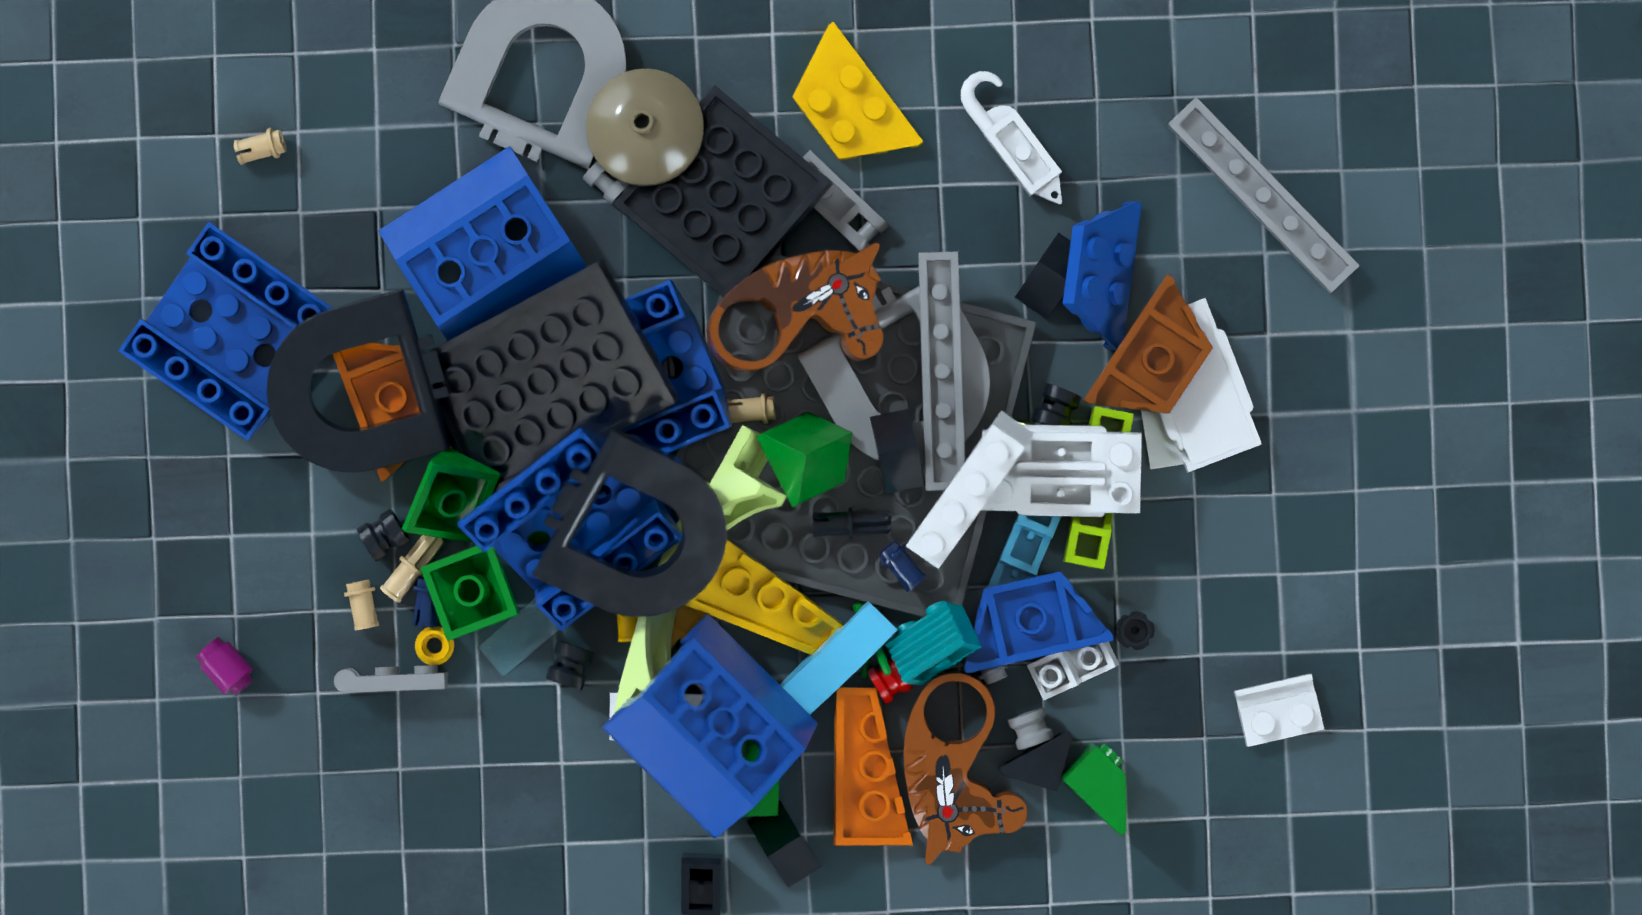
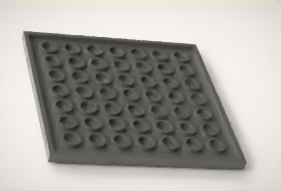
M774 253L763 267L790 257ZM879 281L876 283L875 294L881 305H885L886 301L881 294L882 290L890 287L897 299L912 289ZM720 294L718 297L717 305L723 299V297ZM750 301L734 303L726 308L720 318L719 337L721 343L729 354L739 360L749 362L762 360L771 353L776 344L777 326L772 316L774 312L772 309L769 312L760 305L761 301L757 303ZM960 302V308L985 353L990 376L989 397L984 414L974 432L964 442L966 462L981 440L982 431L989 429L1001 411L1012 417L1036 322ZM912 312L881 329L883 332V343L878 353L862 361L852 360L846 355L845 357L870 402L880 414L908 409L911 422L917 423L923 421L920 322L915 313ZM809 318L775 362L753 372H739L724 366L713 355L707 340V346L725 387L727 399L761 397V393H766V396H774L776 419L769 420L768 424H764L763 420L733 423L727 429L679 448L676 458L688 463L699 471L710 484L742 425L761 434L807 412L834 423L796 355L834 333L824 329L815 319ZM851 444L845 481L794 507L791 506L786 497L781 507L760 511L731 527L727 531V539L784 581L864 602L869 601L872 604L925 617L927 615L925 610L936 602L947 601L959 605L963 604L987 510H980L939 569L906 547L905 552L922 573L926 575V578L907 592L888 566L880 564L882 559L878 554L895 540L900 545L905 544L906 546L945 490L926 491L925 486L886 494L879 460L865 455ZM767 460L758 478L785 494ZM921 464L925 484V464ZM849 507H852V511L888 510L891 514V531L885 534L854 535L853 539H849V535L818 536L814 538L812 514L813 512H848Z

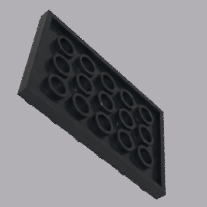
M603 259L431 349L437 350L445 381L435 383L433 386L437 388L447 385L450 393L446 398L437 399L450 446L453 450L496 470L500 474L491 496L580 427L607 438L612 428L621 431L676 403L680 399Z

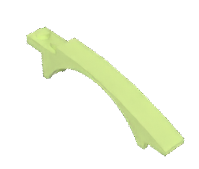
M744 425L741 426L710 483L724 511L727 531L755 513L781 507L787 497L758 478L768 459L756 437L760 433ZM680 518L677 523V526L682 533V522ZM680 541L662 554L658 566L671 558L677 550ZM677 609L656 616L638 617L619 685L614 714L627 699L637 697L671 660V639Z

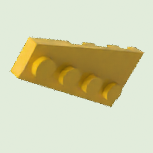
M727 538L725 552L716 574L701 593L685 604L810 655L839 627H843L841 621Z

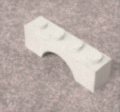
M1001 411L947 489L915 531L906 547L939 569L1026 448L1034 433Z

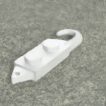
M979 71L970 75L964 81L961 88V101L967 113L1029 196L1034 194L1061 205L1062 197L1059 175L1062 171L1017 111L1010 106L1002 105L986 112L975 97L974 91L979 83L988 81L997 87H1001L1003 85L1002 80L997 75L988 71ZM1052 192H1056L1058 194V197L1056 199L1051 197Z

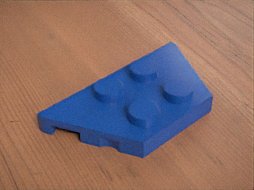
M1141 202L1122 203L1123 207L1114 211H1104L1097 214L1093 220H1084L1073 225L1062 304L1072 314L1080 318L1081 323L1089 332L1098 333L1105 340L1103 346L1110 351L1117 350L1125 335L1142 208Z
M1061 571L984 588L982 591L973 627L981 648L966 657L964 672L966 674L1113 641L1114 638L1113 634L1106 629L1093 613L1091 607L1080 597Z

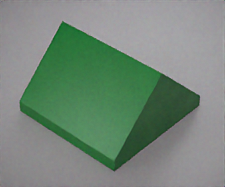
M807 412L756 436L792 507L845 481L853 432Z
M451 448L440 452L430 460L403 524V531L405 533L472 542L458 527V522L491 497L500 474L496 470Z
M474 546L420 567L447 641L520 614L500 558L493 546L485 553L478 546Z

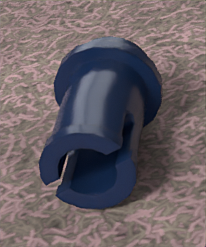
M895 540L878 554L882 559L880 564L882 566L887 565L905 587V590L909 592L926 578V575L922 573L905 552V544L900 545Z
M423 577L417 579V585H413V590H416V600L412 625L437 627L438 615L426 582Z

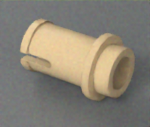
M267 128L264 134L242 140H234V150L237 152L248 148L252 149L236 156L240 165H243L247 162L273 156L275 159L280 158V153L286 152V143L280 129L274 131L272 128Z
M761 393V397L727 399L731 424L762 420L764 424H768L769 420L776 419L774 396H766V393Z
M369 580L346 584L347 592L344 593V596H349L355 625L354 630L379 626L372 596L375 586L371 587Z

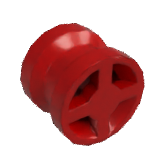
M892 656L887 658L891 669L889 676L883 673L881 667H872L866 671L885 704L893 701L894 695L900 691L908 692L913 689L911 684L904 683L901 680V675L898 673V668L895 666Z

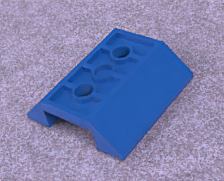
M510 146L378 230L394 260L447 341L587 267ZM513 219H521L527 224L528 232L522 240L513 241L506 235V226ZM446 262H456L461 268L459 280L452 284L443 282L439 276L441 266Z
M208 222L186 254L190 256L188 262L148 319L139 320L118 351L249 441L271 417L267 398V380L270 366L261 367L257 363V350L263 345H271L277 351L286 336L299 323L318 312L333 307ZM205 300L212 306V315L209 320L199 323L192 316V308L198 301Z
M668 280L626 298L625 300L662 367H664V362L668 357L675 356L681 360L683 370L676 379L668 377L680 398L676 403L621 431L669 453L731 427L725 387L696 316L674 282Z
M582 427L458 522V527L484 553L493 546L495 551L535 591L536 606L560 631H563L595 605L539 580L532 572L556 531L544 524L547 515L551 514L561 518L562 515L552 511L551 508L566 481L577 486L580 484L570 478V473L574 467L588 472L606 440L605 437ZM608 476L604 484L610 488V492L604 497L596 498L571 544L622 568L641 571L681 540L682 533L661 500ZM535 531H544L550 536L548 541L543 544H533L528 540V537Z
M707 613L680 641L683 647L637 697L626 700L605 723L602 729L714 839L758 804L805 751L818 723ZM690 684L697 685L703 694L702 701L697 707L691 706L685 699V690ZM747 739L755 742L758 747V756L753 762L746 761L741 754V746Z

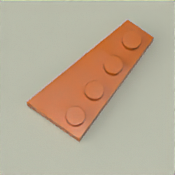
M839 687L834 692L833 844L913 845L904 814L903 800L900 796L895 776L896 771L893 758H891L887 733L876 688Z

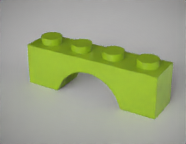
M1095 406L1091 409L1088 426H1103L1107 432H1131L1134 414ZM1105 513L1101 517L1071 516L1062 562L1104 569L1112 531L1113 513Z

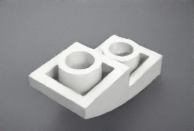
M1109 642L1046 655L1028 664L1027 667L1044 701L1119 665V662Z

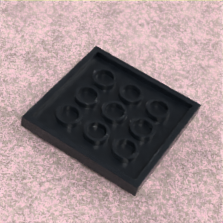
M714 85L699 103L704 120V134L699 152L690 166L677 177L662 184L652 186L629 184L613 204L724 298L743 279L763 267L831 188L833 183Z

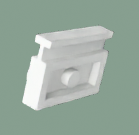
M1312 674L1234 691L1247 747L1324 730Z

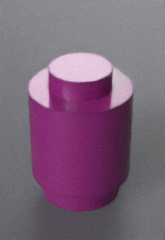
M220 637L210 642L196 656V659L201 663L199 668L224 695L232 691L237 696L253 681L249 675L254 668L229 641L224 643Z

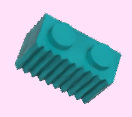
M947 601L936 602L925 610L927 614L925 617L917 622L909 621L900 625L895 632L896 636L886 641L885 645L889 648L888 652L892 655V660L895 662V666L898 668V673L901 675V680L904 683L914 685L926 684L927 681L932 680L939 673L944 672L950 666L955 665L964 657H968L969 654L981 648V644L962 605Z

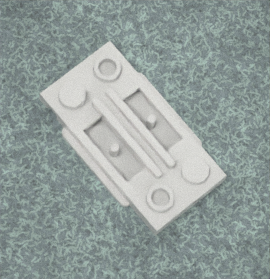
M1206 298L1188 305L1213 349L1169 414L1159 413L1169 439L1176 442L1187 473L1262 444L1250 412L1253 410V403L1226 333L1221 329H1217Z
M1023 425L1034 434L1026 448L981 509L1017 511L1019 515L1101 517L1105 513H1140L1142 433L1107 432L1103 426ZM987 430L982 431V437L984 436Z

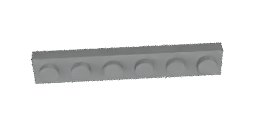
M1197 97L1167 124V127L1329 294L1360 266Z
M958 252L918 253L926 491L946 490L965 463Z

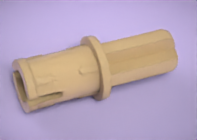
M422 535L405 557L400 556L401 563L380 589L391 599L400 603L419 576L423 577L420 567L430 564L444 546V540L438 537Z

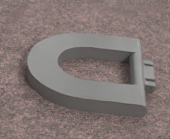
M493 0L483 9L471 26L442 91L438 105L484 124L479 137L486 141H489L493 130H497L498 133L493 143L505 149L510 146L516 154L523 156L527 145H531L532 148L527 158L537 162L540 159L539 156L542 150L589 170L595 157L587 140V115L591 103L599 90L614 77L627 72V58L621 35L610 15L595 0ZM536 27H555L567 32L579 43L584 54V75L558 135L485 104L511 44L522 33Z
M919 286L897 299L890 287L882 290L881 294L886 301L885 305H881L876 294L873 296V308L881 329L912 312L915 313L920 322ZM960 308L965 442L974 432L984 414L989 397L990 376L985 353ZM834 333L796 355L834 423L853 432L851 444L856 449L873 459L879 460L870 417L881 414L870 402L842 352L840 336ZM923 421L912 423L918 446L920 462L925 464Z

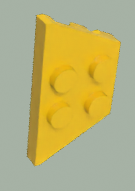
M834 22L830 23L792 99L839 161L868 154L874 155L890 150L920 146L923 140Z

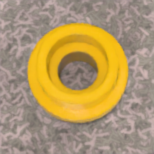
M427 627L418 634L415 640L416 654L421 661L428 665L443 664L450 659L454 652V639L447 641L442 627ZM432 638H437L442 643V649L438 653H432L428 648V643Z

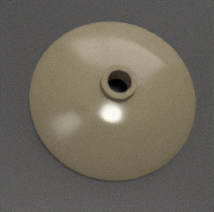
M635 69L614 77L599 90L588 111L586 133L592 154L607 173L628 184L652 186L672 180L684 172L694 161L703 140L704 120L702 110L695 95L680 79L656 69ZM640 116L648 117V126L643 129L637 128L635 126L637 118Z

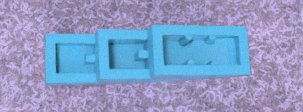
M1018 514L987 588L1035 577L1061 516Z
M867 601L842 628L839 627L812 655L809 654L787 676L780 686L810 715L844 684L898 629Z

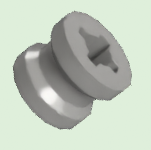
M1044 707L1007 720L1010 728L1014 729L1017 734L1015 743L1018 750L1054 738L1052 729L1046 726L1044 720L1046 717Z

